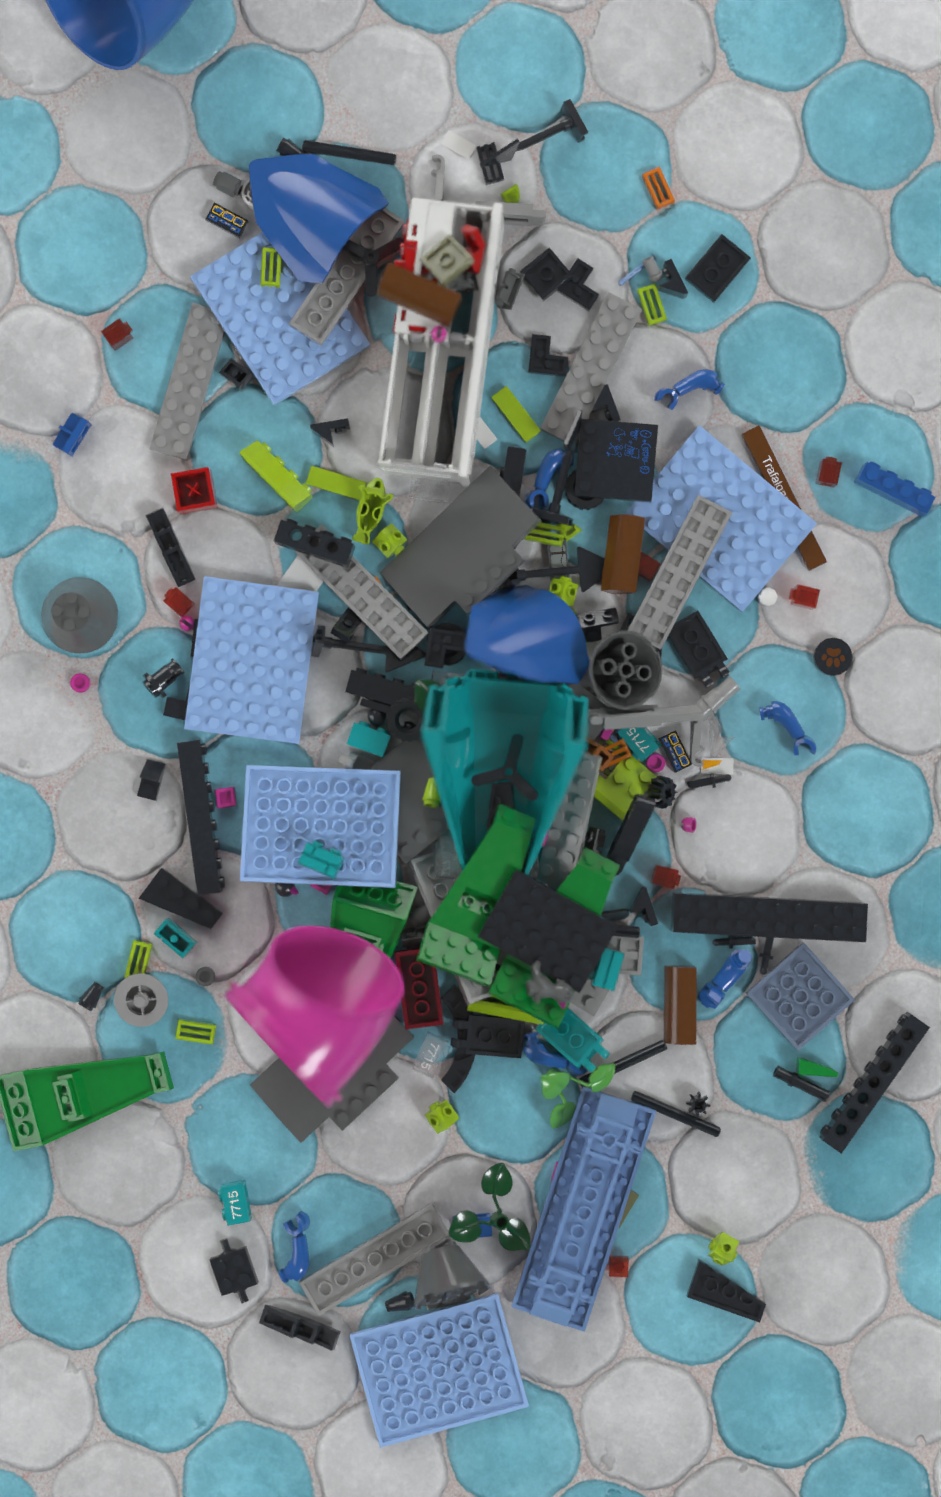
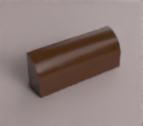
M390 262L385 269L377 292V296L448 328L462 301L461 294Z
M626 514L610 516L601 591L613 595L636 593L645 517Z
M664 965V1041L667 1044L696 1045L697 967Z

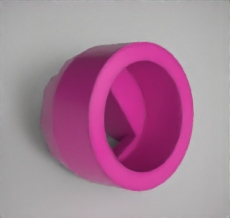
M435 326L432 329L431 338L433 341L441 343L446 339L447 331L444 327ZM438 329L442 330L440 338H436Z
M183 616L179 621L180 628L184 631L193 630L194 619L190 616ZM185 619L191 626L188 627L182 621Z
M693 817L684 818L681 821L684 826H681V828L685 832L694 833L697 825L696 819Z

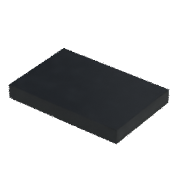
M721 234L685 277V280L715 303L749 262L751 257Z

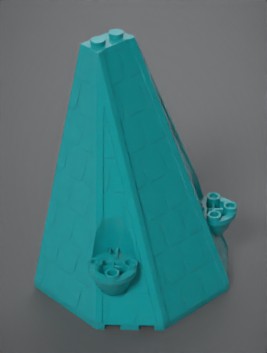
M471 669L466 672L464 677L454 676L445 680V685L440 687L436 684L430 686L422 731L423 740L461 869L463 870L486 835V825L490 810L489 802L492 783L474 786L471 778L475 774L503 767L512 736L514 734H521L524 741L516 769L539 794L537 800L529 801L513 785L516 811L536 818L522 867V872L529 875L586 749L588 699L584 696L580 698L575 696L574 690L565 684L560 686L556 683L537 682L529 679L522 680L518 679V675L510 672L506 673L507 679H499L498 671ZM507 768L505 773L510 776L513 771L511 768ZM504 779V780L496 781V782H493V783L509 782V780Z

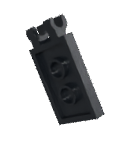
M698 610L674 624L668 637L694 679L700 677L705 688L713 685V681L709 676L710 673L718 670L722 679L730 674L724 664L728 658Z
M469 1014L467 1020L453 1018L452 1026L463 1029L462 1039L451 1038L450 1045L452 1047L464 1048L465 1054L510 1058L522 1057L525 1021Z

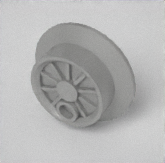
M133 974L125 978L118 985L114 995V1004L117 1013L125 1022L133 1026L145 1027L155 1024L163 1017L168 1007V994L164 985L157 978L148 974Z

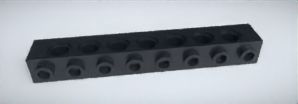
M908 1012L899 1017L895 1030L892 1029L886 1036L887 1041L883 1046L878 1047L873 1061H869L866 1064L862 1077H858L855 1080L852 1091L843 1097L841 1107L834 1110L829 1124H825L820 1130L821 1135L819 1138L841 1154L930 1028ZM909 1029L910 1036L903 1039L902 1032ZM898 1045V1053L892 1055L891 1048ZM883 1061H887L888 1067L885 1070H880V1064ZM876 1077L877 1083L874 1086H869V1079ZM860 1093H865V1100L859 1102L858 1095ZM851 1108L855 1109L854 1116L847 1117V1111ZM839 1124H843L844 1130L841 1133H836V1127Z

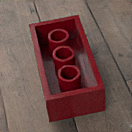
M420 948L395 951L396 966L404 983L401 1003L405 1030L444 1025L437 968L417 960Z

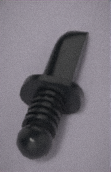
M712 773L709 778L688 781L687 785L690 788L708 785L716 788V783L729 782L732 777L730 774L714 777V773Z
M729 935V938L713 940L714 946L729 945V949H733V945L756 944V939L753 937L733 938V935Z
M766 937L763 954H759V957H762V964L759 970L762 975L767 973L769 959L773 960L774 957L770 956L774 941L772 937Z

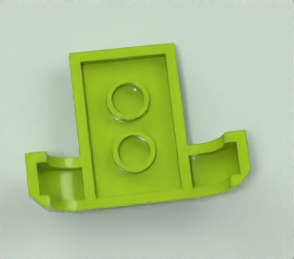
M630 756L620 761L606 779L598 775L594 797L623 821L635 794L643 795L648 789L647 784H651V779L657 776L633 756Z

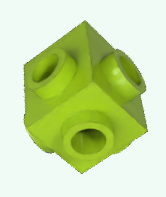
M391 523L372 542L389 558L393 554L397 556L404 549L403 545L407 539Z
M560 576V579L552 578L549 591L560 597L568 606L573 607L578 584L571 582V578Z
M447 1099L440 1103L438 1100L428 1107L430 1110L425 1114L429 1124L437 1134L451 1127L459 1119V1116Z
M721 1232L716 1235L715 1239L711 1240L708 1249H710L708 1256L713 1258L712 1261L719 1265L733 1262L738 1252L736 1249L740 1241Z

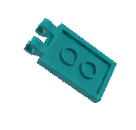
M567 1008L558 1029L544 1022L543 1025L539 1024L535 1029L577 1069L583 1065L592 1073L596 1066L590 1060L596 1053L605 1060L610 1056V1053L601 1045L604 1039L569 1008Z

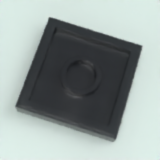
M550 247L520 270V273L525 274L524 279L543 302L574 278Z

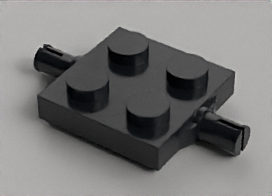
M228 1238L222 1239L220 1243L223 1252L209 1259L221 1296L238 1293L241 1303L247 1302L249 1299L245 1290L259 1283L247 1246L231 1249Z

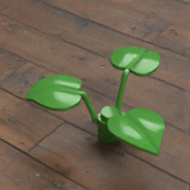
M613 1062L611 1064H602L595 1068L589 1076V1082L572 1077L567 1072H561L555 1067L551 1068L546 1075L540 1076L543 1096L546 1099H553L560 1095L562 1099V1104L556 1105L550 1115V1125L553 1129L563 1126L574 1115L575 1104L567 1102L561 1092L569 1081H575L586 1087L591 1086L593 1092H599L609 1085L614 1076L615 1064Z

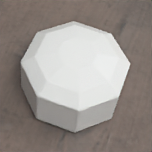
M769 587L762 589L758 595L759 603L766 607L775 604L777 600L776 591Z

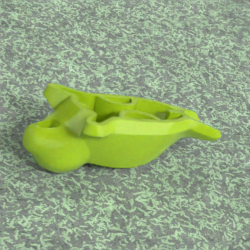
M374 478L366 487L363 484L359 486L361 499L356 513L358 530L352 537V540L355 542L369 545L370 533L379 524L385 505L394 497L392 493H385V487L381 478Z

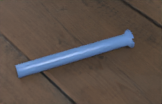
M640 264L618 282L619 285L622 286L645 267L644 264Z

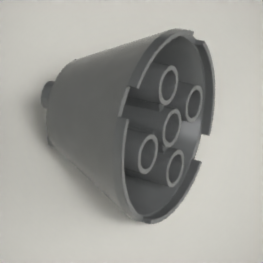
M84 577L70 578L57 584L45 598L41 613L43 628L48 638L62 650L71 653H90L104 646L113 636L117 627L118 607L111 592L101 583Z
M634 631L612 633L602 639L592 653L589 663L591 685L598 697L612 707L619 709L639 707L654 696L661 683L662 661L660 654L656 651L652 642L640 633Z
M455 1241L444 1244V1247L437 1248V1246L426 1248V1253L422 1255L414 1299L415 1309L421 1310V1306H426L427 1310L450 1306L471 1299L470 1295L478 1292V1295H481L490 1288L487 1279L460 1246L456 1245Z

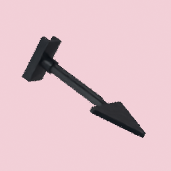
M571 99L563 102L560 109L565 119L561 120L559 124L521 142L518 138L479 165L482 168L511 161L515 152L524 150L562 131L566 132L570 129L579 143L585 140L584 135L588 134V130Z
M578 410L563 447L567 448V452L563 458L552 503H550L548 510L537 508L532 510L541 519L572 526L573 518L560 513V503L572 461V452L577 453L582 410Z
M577 547L578 566L527 571L517 568L508 577L510 581L505 584V587H514L520 581H525L528 578L579 574L581 592H585L602 579L605 558L582 547Z
M318 625L313 637L315 645L311 653L312 657H319L322 648L331 649L333 647L385 654L386 673L426 657V653L417 646L401 660L387 645L353 641L346 643L343 640L326 637L325 626Z

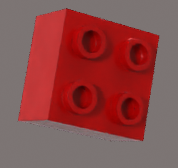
M209 467L171 473L176 508L180 515L218 508L212 470Z

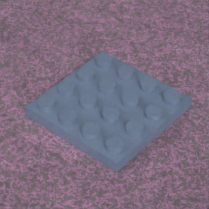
M804 942L798 945L746 992L797 1051L855 1001L852 995Z

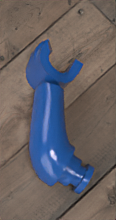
M702 369L679 381L673 386V389H659L654 395V401L662 400L663 396L669 393L671 402L667 408L673 410L678 402V396L681 397L695 389L713 390L714 394L717 395L725 384L723 382L719 383L720 380L716 378L717 373L715 371Z
M554 449L543 458L534 483L535 490L529 491L525 496L524 501L529 508L534 506L533 500L536 495L541 497L542 506H549V498L544 490H547L554 473L557 470H561L566 452H562L561 449ZM572 452V461H571V465H570V466H573V465H574V454H573V452Z
M771 701L772 705H768L766 708L759 707L761 720L767 717L768 719H774V722L781 723L792 739H795L794 756L799 755L798 746L801 743H807L810 746L809 752L815 755V742L811 737L804 735L805 732L785 703Z
M734 950L711 981L714 985L711 983L704 985L697 996L703 1006L715 1009L724 999L725 993L722 991L727 992L749 966L752 955L748 950Z
M538 1032L524 1035L527 1038L526 1047L523 1048L524 1053L535 1064L562 1069L567 1068L569 1073L573 1075H583L588 1071L585 1067L577 1069L563 1055L547 1050L544 1044H540L539 1039H537Z
M300 1211L296 1216L298 1228L293 1225L292 1220L283 1223L286 1231L294 1235L292 1237V1259L288 1261L285 1269L279 1270V1276L284 1283L293 1279L299 1281L304 1277L309 1268V1250L306 1234H303V1232L308 1229L310 1218L303 1211Z

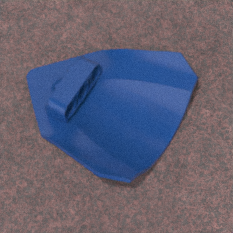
M315 154L262 158L253 160L249 164L256 223L299 282L323 283L342 248L354 232L368 218L382 211L389 204L378 187L330 164Z
M528 585L505 587L473 605L471 608L465 647L467 655L471 658L495 666L504 673L510 672L537 682L579 684L588 670L590 661L581 625L571 608L554 593L544 589H535Z

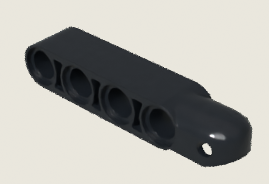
M635 794L606 855L607 859L620 865L615 876L623 871L626 863L630 860L653 813L656 803L655 799Z

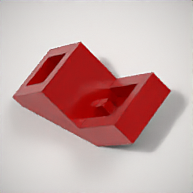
M465 225L460 229L468 244L465 250L475 261L465 271L477 275L481 268L485 242L478 228Z

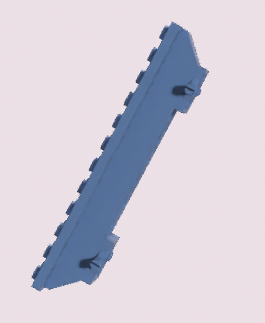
M583 1086L514 1295L512 1308L585 1332L656 1110L601 1091L593 1092L591 1088Z

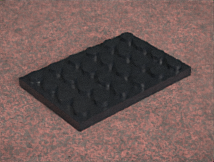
M515 869L481 928L478 937L529 966L539 961L540 972L554 980L558 979L560 981L562 979L574 991L580 993L617 931L618 925L522 871Z

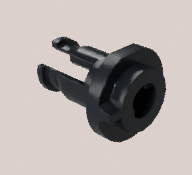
M172 658L171 662L162 666L152 676L146 672L143 675L145 680L142 683L155 698L158 696L164 698L166 696L164 690L176 681L180 674L185 672L180 669L181 666Z

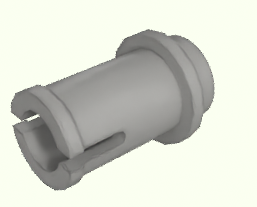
M653 256L642 261L649 274V280L656 282L663 278V271L659 270Z

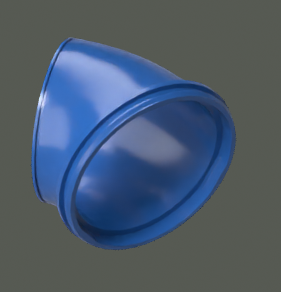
M46 0V3L60 28L80 51L104 67L113 70H125L135 65L164 39L186 13L194 0Z

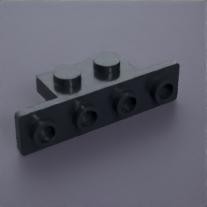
M509 446L505 467H501L500 476L520 497L527 450Z
M616 608L576 614L586 643L602 640L601 627L619 624Z

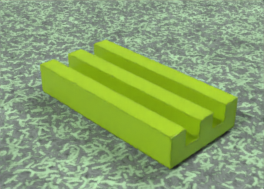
M262 247L261 287L280 288L281 256L279 254L277 256L276 282H273L274 253H278L275 248ZM266 252H270L269 281H265Z
M656 284L637 289L648 327L653 324H659L662 321H667ZM650 289L653 290L661 315L660 318L657 316ZM644 291L646 293L654 320H651L643 295Z
M540 523L535 528L561 532V534L533 529L524 538L525 541L562 547L566 528ZM532 533L548 537L559 538V541L534 537L530 535Z
M133 940L124 978L131 976L130 971L137 945L140 946L133 974H138L144 947H147L141 971L142 974H146L153 944Z
M179 1019L175 1039L213 1045L217 1025ZM181 1025L211 1029V1032L183 1028ZM180 1032L210 1036V1039L180 1035Z

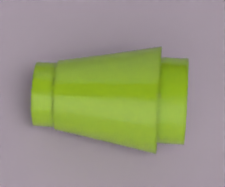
M428 778L422 801H424L423 805L426 807L437 808L439 803H441L435 778Z

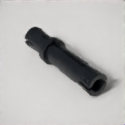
M779 1065L773 1072V1077L788 1083L787 1085L790 1087L794 1086L824 1102L829 1097V1090L798 1076L796 1072L792 1073Z

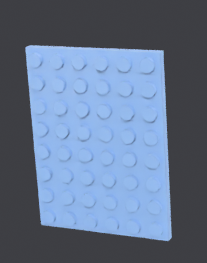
M262 232L191 275L190 279L254 374V377L273 406L364 351L370 347V343L348 309H346L322 346L289 326V322L316 282H299L281 258L280 288L261 287L262 247L274 248ZM266 252L265 281H269L270 252ZM274 253L273 282H276L278 253Z
M699 425L653 480L651 503L635 501L625 514L645 517L644 531L669 551L698 495L731 511L732 514L699 577L743 612L817 523Z
M204 576L184 729L299 744L319 592Z
M246 765L240 881L395 888L401 771ZM314 840L324 844L323 849L330 851L333 848L342 852L341 856L345 859L336 879L298 864L307 842L312 843Z
M498 1293L360 1330L349 1335L380 1448L529 1407Z

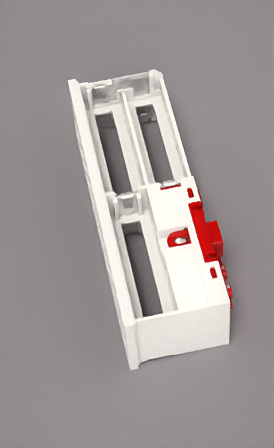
M412 198L409 219H407V224H403L402 235L405 242L401 243L400 246L401 260L404 261L395 260L394 265L441 285L423 266L420 259L450 234L463 247L464 236L460 229L465 225L478 228L479 231L482 229L481 236L485 242V249L480 272L476 275L479 291L474 290L468 334L453 333V320L448 328L398 305L397 315L394 318L393 334H395L378 464L383 473L388 475L459 483L466 489L472 480L503 242V203L495 202L492 207ZM445 286L446 288L457 292V289H455L454 286L452 288ZM435 326H442L447 331L446 339L441 343H437L431 338V331ZM438 329L436 338H440L441 329ZM409 351L426 353L413 456L412 460L395 458L408 355ZM448 357H465L452 464L434 463Z

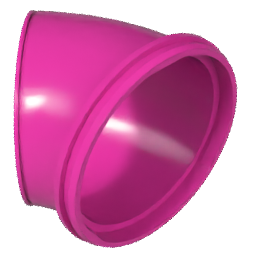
M300 926L279 934L273 940L268 953L253 974L240 987L235 982H232L230 984L232 989L226 991L224 997L287 1067L324 1105L329 1107L333 1106L335 1100L337 1102L342 1100L338 1091L363 1064L385 1032L403 996L404 983L399 970L390 958L366 940L334 928Z

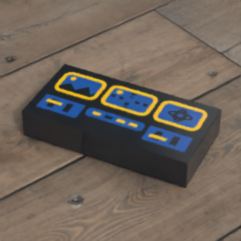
M215 202L205 219L207 222L239 239L248 224L247 219Z
M676 730L658 738L674 773L692 765Z

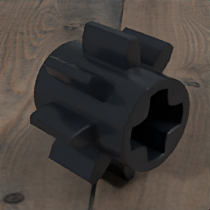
M699 1091L695 1096L689 1094L691 1099L686 1101V1104L691 1106L688 1109L689 1113L695 1111L697 1117L701 1112L707 1114L705 1109L711 1106L705 1102L708 1099L707 1095L701 1097ZM695 1101L701 1102L702 1106L700 1108L696 1106Z

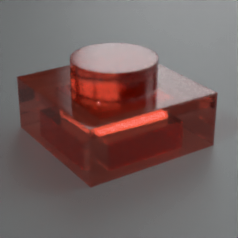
M609 1256V1277H628L629 1257Z

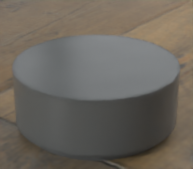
M210 967L200 968L195 975L197 983L201 986L211 985L215 980L214 970Z

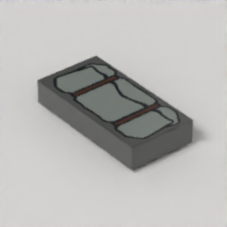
M563 541L562 547L547 545L549 568L568 567L566 541ZM550 576V581L552 578L560 579V576Z

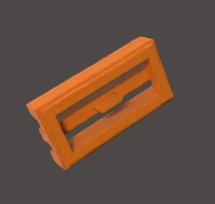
M660 166L642 174V178L657 211L662 207L675 203V199ZM655 173L658 174V177H659V179H660V181H661V183H662V185H663V188H664V190H665V192H666V194H667V197H668V199H669V200H667V201H666V199H665V197H664V195H663V193H662V191H661V188H660V186H659V184H658V182H657V179H656V177H655V175H654ZM648 176L651 177L662 203H659Z
M624 739L604 747L608 751L621 744L622 748L611 754L615 756L623 751L626 753L612 760L606 768L632 756Z

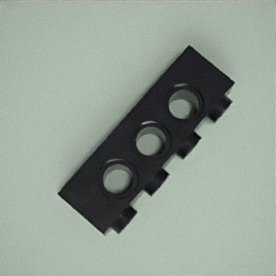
M287 518L286 521H280L274 538L276 545L349 568L355 550V545L351 539L346 537L339 539L334 537L333 533L324 530L323 533L315 531L316 528L305 524V527L297 525L298 522ZM301 532V539L293 540V534ZM319 538V545L311 546V540ZM337 544L338 550L334 553L329 552V546Z

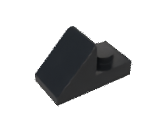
M672 259L664 262V269L662 271L665 279L670 281L660 285L658 291L684 299L687 297L688 291Z
M232 358L219 372L241 392L254 379L252 372Z
M606 384L593 407L592 413L606 408V411H604L606 420L620 422L618 410L609 386Z
M348 418L310 424V428L313 433L334 447L332 432H335V434L346 433V430L350 429Z
M348 607L333 626L330 633L347 643L354 636L362 620Z
M146 760L139 777L141 782L137 793L138 797L157 801L166 767L165 763Z
M644 886L640 888L629 912L632 913L644 909L645 911L642 912L645 923L649 922L650 926L658 924L647 888Z

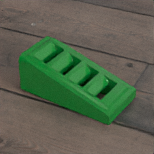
M797 1057L796 1072L799 1075L838 1077V1072L832 1068Z

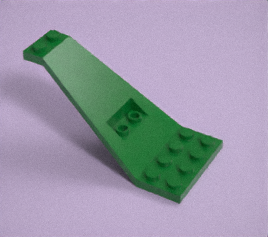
M501 804L497 807L491 828L427 923L417 956L418 961L486 987L491 985L500 949L479 938L478 934L515 869L522 871L536 818ZM466 900H469L471 905L467 904ZM484 906L488 908V912L484 910Z
M584 848L575 868L561 884L557 892L601 915L612 881L620 865ZM508 954L503 960L488 994L558 1029L570 1002L566 1004L563 1010L553 998H540V1003H534L533 997L528 996L526 990V981L532 980L531 966ZM541 972V974L547 977L553 984H556V980Z
M396 881L395 888L338 885L332 899L330 928L342 930L366 940L391 959L407 923L418 893V887Z
M164 1051L149 1055L31 1068L0 1075V1103L13 1152L46 1145L148 1096L174 1089Z

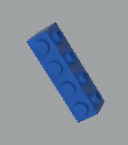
M866 462L861 467L854 483L921 517L928 513L935 499V496L931 495L932 492L930 490L915 487L914 482L907 479L902 480L897 477L896 473L880 469L881 466L877 463Z

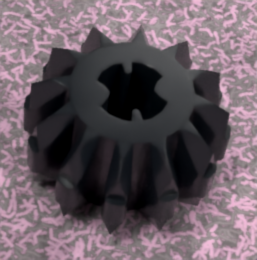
M657 776L651 779V784H647L648 791L645 793L648 794L647 797L656 800L655 807L666 809L667 806H672V801L676 800L675 794L678 793L675 790L677 785L673 783V779Z

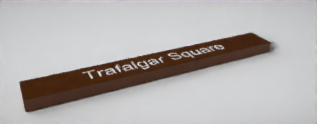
M760 425L742 433V437L762 477L801 509ZM811 530L797 547L809 571L827 562Z

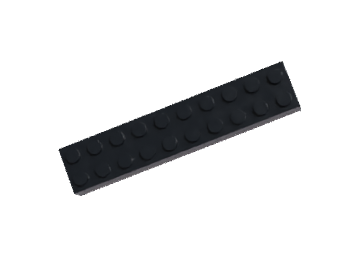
M673 892L671 931L677 933L866 942L868 904L864 902Z

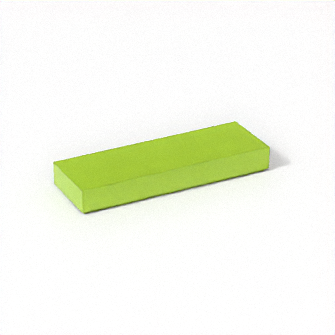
M507 385L491 397L525 443L541 432Z
M311 466L306 484L358 501L361 499L359 492L360 484L366 486L364 481Z

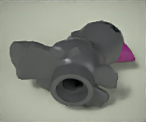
M534 962L530 967L532 980L526 981L528 996H532L536 1004L540 1003V998H553L563 1010L574 996L572 987L562 979L560 981L556 979V984H553L547 977L541 974L540 962Z

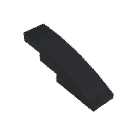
M162 507L146 514L155 539L177 586L181 587L196 580L164 508Z
M267 1304L264 1306L259 1321L260 1324L290 1338L296 1337L309 1344H317L331 1351L335 1350L341 1332L315 1320Z

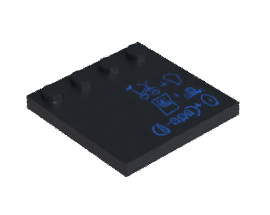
M581 419L574 496L651 503L658 425Z

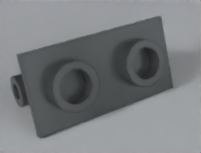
M509 268L505 272L502 281L505 288L500 287L495 298V304L498 305L497 308L512 310L525 274L516 273V270L513 268Z
M465 271L447 285V287L451 288L454 286L455 289L465 293L473 292V290L479 291L476 276Z
M589 827L585 836L584 848L601 855L602 851H598L596 848L597 846L603 848L606 838L605 830Z
M426 927L403 930V947H407V949L420 947V941L423 939Z

